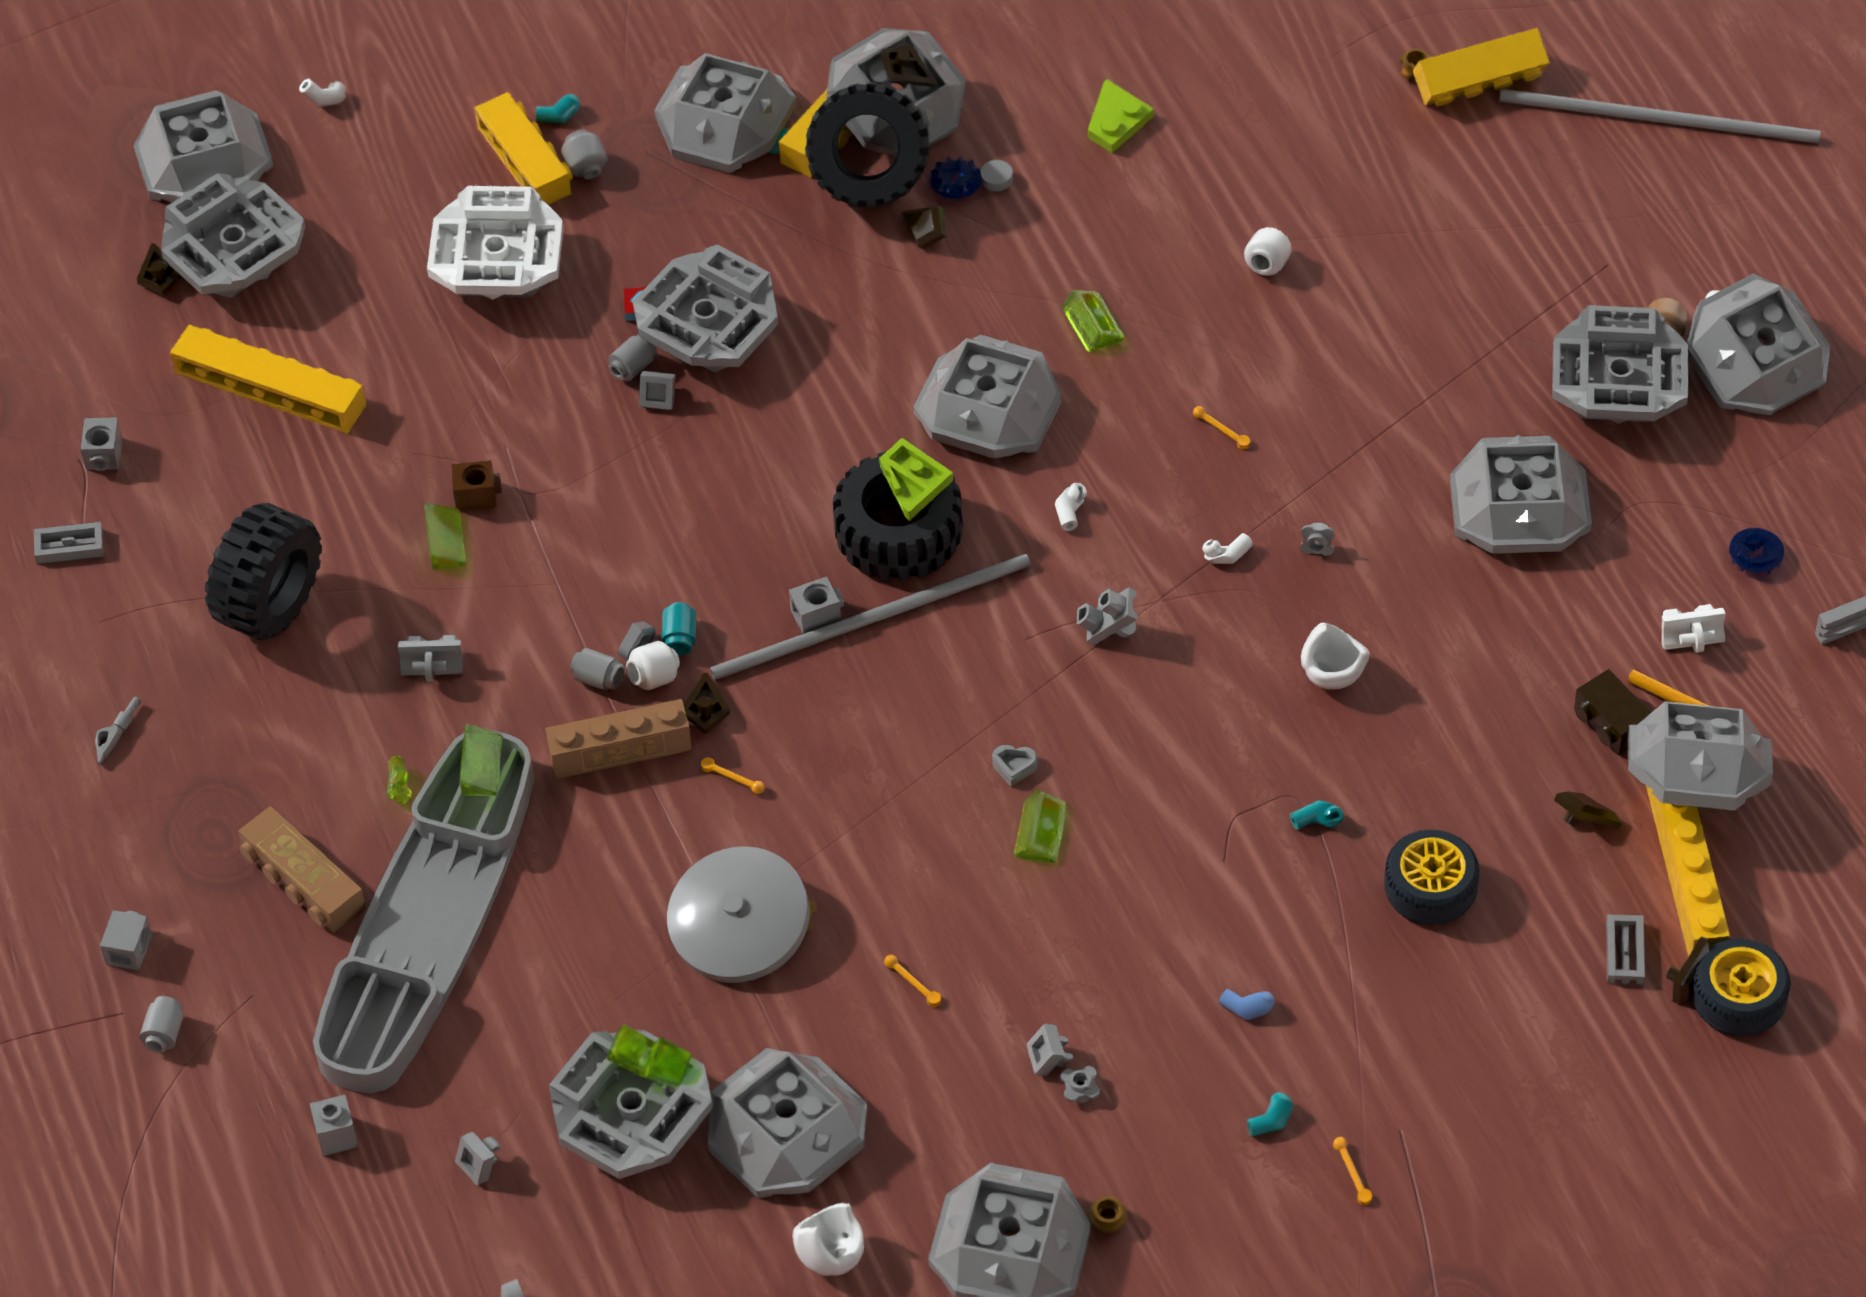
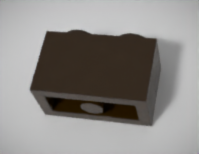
M1610 669L1576 689L1574 710L1577 717L1583 723H1588L1595 730L1600 741L1605 746H1610L1618 755L1628 750L1629 725H1638L1652 712Z

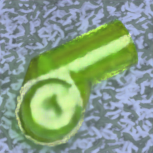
M393 756L388 760L389 775L386 792L391 800L395 799L398 804H404L412 795L411 789L406 786L408 774L405 760L401 756Z

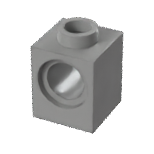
M118 417L84 418L80 450L86 470L104 471L119 469L123 437Z
M827 576L789 590L790 610L802 634L841 620L840 608L844 606V600L839 588H833Z
M112 911L100 944L105 965L140 971L152 938L147 916L135 911Z
M345 1094L310 1103L322 1156L358 1147Z

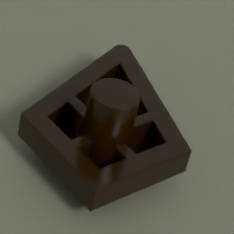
M912 45L881 49L880 54L888 81L927 87L936 86V79Z
M934 206L902 211L901 215L918 248L925 249L947 237L942 207Z
M152 243L136 280L137 284L164 296L179 280L181 275L163 259L161 249L155 243Z
M704 673L686 701L684 709L687 720L704 734H707L730 714V709L709 674Z
M1562 792L1557 793L1554 798L1555 802L1568 811L1564 821L1570 825L1576 826L1579 819L1619 829L1622 823L1615 812L1583 793Z
M1703 936L1698 940L1682 968L1679 969L1671 966L1667 972L1666 978L1673 981L1672 1001L1678 1005L1686 1002L1692 996L1694 974L1697 972L1696 968L1706 954L1710 952L1709 940Z

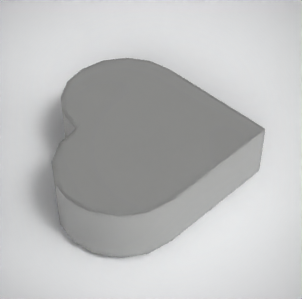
M645 621L634 622L619 646L618 655L626 661L629 660L632 650L651 643L656 633L655 628Z
M1001 745L992 753V765L998 774L1012 787L1036 771L1038 758L1036 752L1029 747L1015 749L1010 745Z

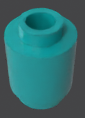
M683 602L672 603L662 612L661 641L666 643L670 649H674L678 656L689 654L696 643L697 613L695 609Z

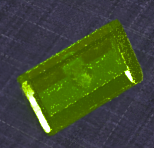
M1072 290L1062 305V309L1088 352L1096 351L1124 340L1125 337L1098 291Z
M423 503L432 569L466 565L459 509Z
M465 724L460 770L462 795L497 796L502 734Z
M1039 789L1027 797L1024 802L1014 856L1020 859L1055 863L1068 803Z

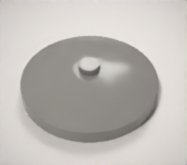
M740 846L722 849L696 862L678 881L668 904V932L681 959L698 974L726 983L747 982L772 973L786 963L797 951L805 937L809 924V898L795 869L777 854L756 847Z

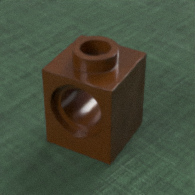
M492 460L451 464L456 511L497 507L496 494L502 493L500 473L494 474Z

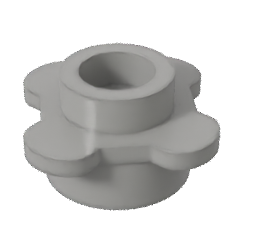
M1318 522L1302 528L1301 535L1304 537V541L1301 543L1300 549L1303 553H1321L1324 556H1329L1334 552V546L1331 544V541L1335 536V532L1332 528Z
M1086 1066L1083 1070L1073 1071L1072 1069H1065L1062 1072L1061 1080L1066 1086L1064 1091L1065 1099L1071 1102L1085 1103L1099 1096L1100 1088L1095 1083L1097 1076L1095 1068ZM1083 1082L1084 1085H1077V1083Z

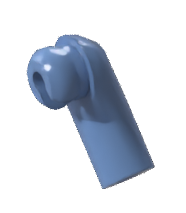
M1228 988L1221 995L1219 1004L1242 1019L1251 1020L1270 1013L1275 1006V998L1267 991L1241 997Z

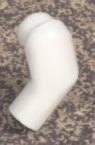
M306 79L299 88L301 93L318 106L337 105L343 102L346 97V88L341 82L331 83L329 88L321 89L312 80Z
M1073 483L1070 487L1066 488L1055 502L1058 518L1064 531H1072L1078 526L1075 511L1081 506L1087 495L1085 486L1080 483Z
M1244 533L1237 537L1229 546H1221L1218 540H1208L1202 547L1205 553L1204 558L1212 564H1233L1253 546V541Z

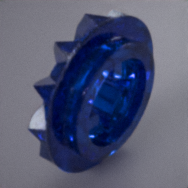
M962 156L957 160L947 157L945 162H936L935 169L930 171V183L933 190L940 196L949 199H962L972 195L980 187V168L975 166L973 160L964 161ZM959 172L960 176H958L957 179H955V182L952 183L951 176H953L954 173Z
M1748 528L1738 532L1732 538L1729 553L1732 564H1738L1742 572L1746 570L1753 571L1755 576H1757L1760 572L1764 571L1770 574L1773 568L1780 567L1784 557V546L1779 537L1771 531L1762 528ZM1763 546L1762 555L1758 554L1756 557H1750L1751 551L1755 552Z

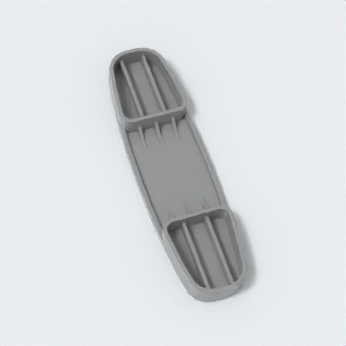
M476 729L461 734L453 740L435 765L414 800L411 808L413 821L373 896L348 957L341 960L335 968L320 1011L313 1045L320 1073L328 1082L340 1088L359 1093L371 1094L386 1090L397 1083L439 1016L484 926L501 886L527 812L534 783V773L529 749L520 739L506 733L488 729Z

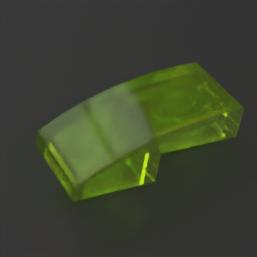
M623 1024L616 1031L606 1060L640 1076L678 1087L681 1085L692 1054L662 1037L653 1041Z

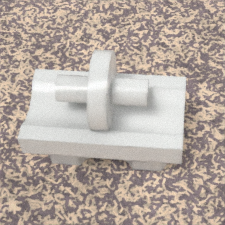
M1711 604L1699 605L1694 612L1681 613L1677 609L1665 610L1662 616L1663 649L1668 650L1692 646L1695 653L1704 651L1706 644L1725 642L1724 621L1726 613L1724 609H1714Z

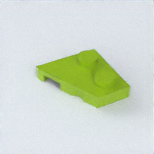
M1107 79L1103 83L1088 127V138L1110 153H1113L1153 118V108Z
M903 438L879 458L880 468L908 520H911L953 481L952 471Z

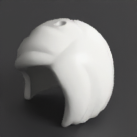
M1320 623L1312 630L1303 646L1301 665L1308 679L1316 686L1328 690L1341 689L1353 684L1360 677L1369 660L1370 652L1364 645L1342 629L1328 623Z
M841 1203L825 1208L803 1220L793 1230V1244L799 1259L809 1270L822 1276L842 1275L849 1272L857 1265L864 1250L862 1229L854 1217L849 1204Z

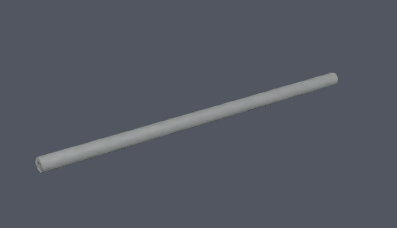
M1501 89L1500 94L1501 102L1818 144L1821 131L1507 89Z
M1023 554L710 667L714 680L729 676L1031 566L1030 559L1027 554Z

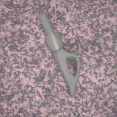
M138 697L132 699L124 712H119L112 726L101 728L97 731L95 744L98 764L102 766L104 759H107L122 733L125 732L133 721L131 716L141 703ZM107 738L106 743L100 746L101 740Z

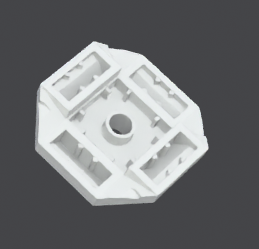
M467 186L458 194V199L447 205L433 219L427 264L428 277L459 296L488 297L492 300L497 297H532L545 284L558 279L564 230L563 220L550 206L541 200V196L533 187Z

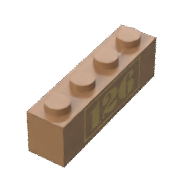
M682 699L545 728L555 779L692 750L689 724Z
M269 806L238 830L241 841L239 849L244 858L250 863L256 862L261 866L266 878L273 884L278 882L295 905L301 903L307 909L310 918L318 926L325 925L334 934L366 909L362 889L273 807Z

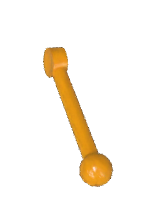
M1197 406L1194 408L1193 416L1195 418L1204 419L1235 440L1239 449L1245 450L1250 447V438L1248 436H1239L1208 415L1204 407Z
M706 757L701 761V768L704 772L714 771L750 787L755 794L764 792L765 785L762 781L753 782L716 765L710 757Z
M895 955L886 956L884 960L885 966L889 969L894 968L927 998V1004L930 1007H937L941 1004V995L938 992H930L898 963Z
M1337 1137L1333 1141V1146L1337 1151H1340L1358 1190L1357 1201L1361 1205H1368L1372 1201V1193L1370 1190L1365 1189L1346 1149L1348 1145L1347 1140L1343 1137Z

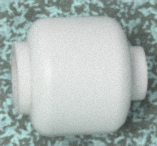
M1269 227L1262 228L1248 242L1244 251L1245 261L1254 272L1260 275H1275L1289 259L1291 243L1282 231Z
M655 641L632 650L629 660L626 662V671L634 685H638L644 690H652L674 681L680 661L674 649H670L664 642Z

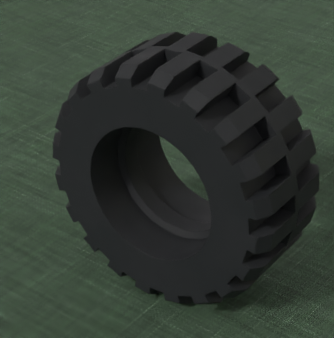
M868 82V84L857 83L832 94L815 112L807 129L805 153L810 165L808 167L810 172L818 180L817 184L823 191L827 190L833 199L838 202L840 200L846 202L848 206L858 208V206L867 207V209L877 208V206L889 205L900 197H904L918 182L927 165L930 153L928 126L925 125L920 109L914 106L911 102L912 100L907 95H902L896 91V88L888 85L886 87L873 82ZM862 115L877 116L889 123L894 129L898 140V152L893 164L884 172L871 176L860 175L851 171L842 162L838 152V137L844 125L855 117Z
M886 452L878 453V457L873 459L869 456L860 461L859 467L854 465L845 473V478L839 481L836 487V494L833 496L835 538L837 539L840 552L847 557V561L852 566L857 568L860 565L861 572L870 576L877 574L879 579L890 581V577L899 578V581H907L910 576L917 575V578L928 575V570L930 569L936 571L944 565V558L949 560L954 555L956 546L960 544L962 538L961 491L959 485L955 483L954 476L953 481L921 510L926 514L923 518L906 526H887L870 518L882 508L899 505L880 468L879 458Z
M260 503L245 509L242 512V516L236 517L231 523V528L223 534L222 542L219 547H216L212 565H209L207 572L209 577L208 581L205 582V592L207 593L205 603L212 618L218 623L251 638L266 640L280 635V631L286 630L291 625L290 622L300 614L302 605L306 604L310 596L308 594L311 587H314L317 579L315 577L316 572L320 568L321 560L319 555L322 553V545L320 544V534L310 520L273 504Z

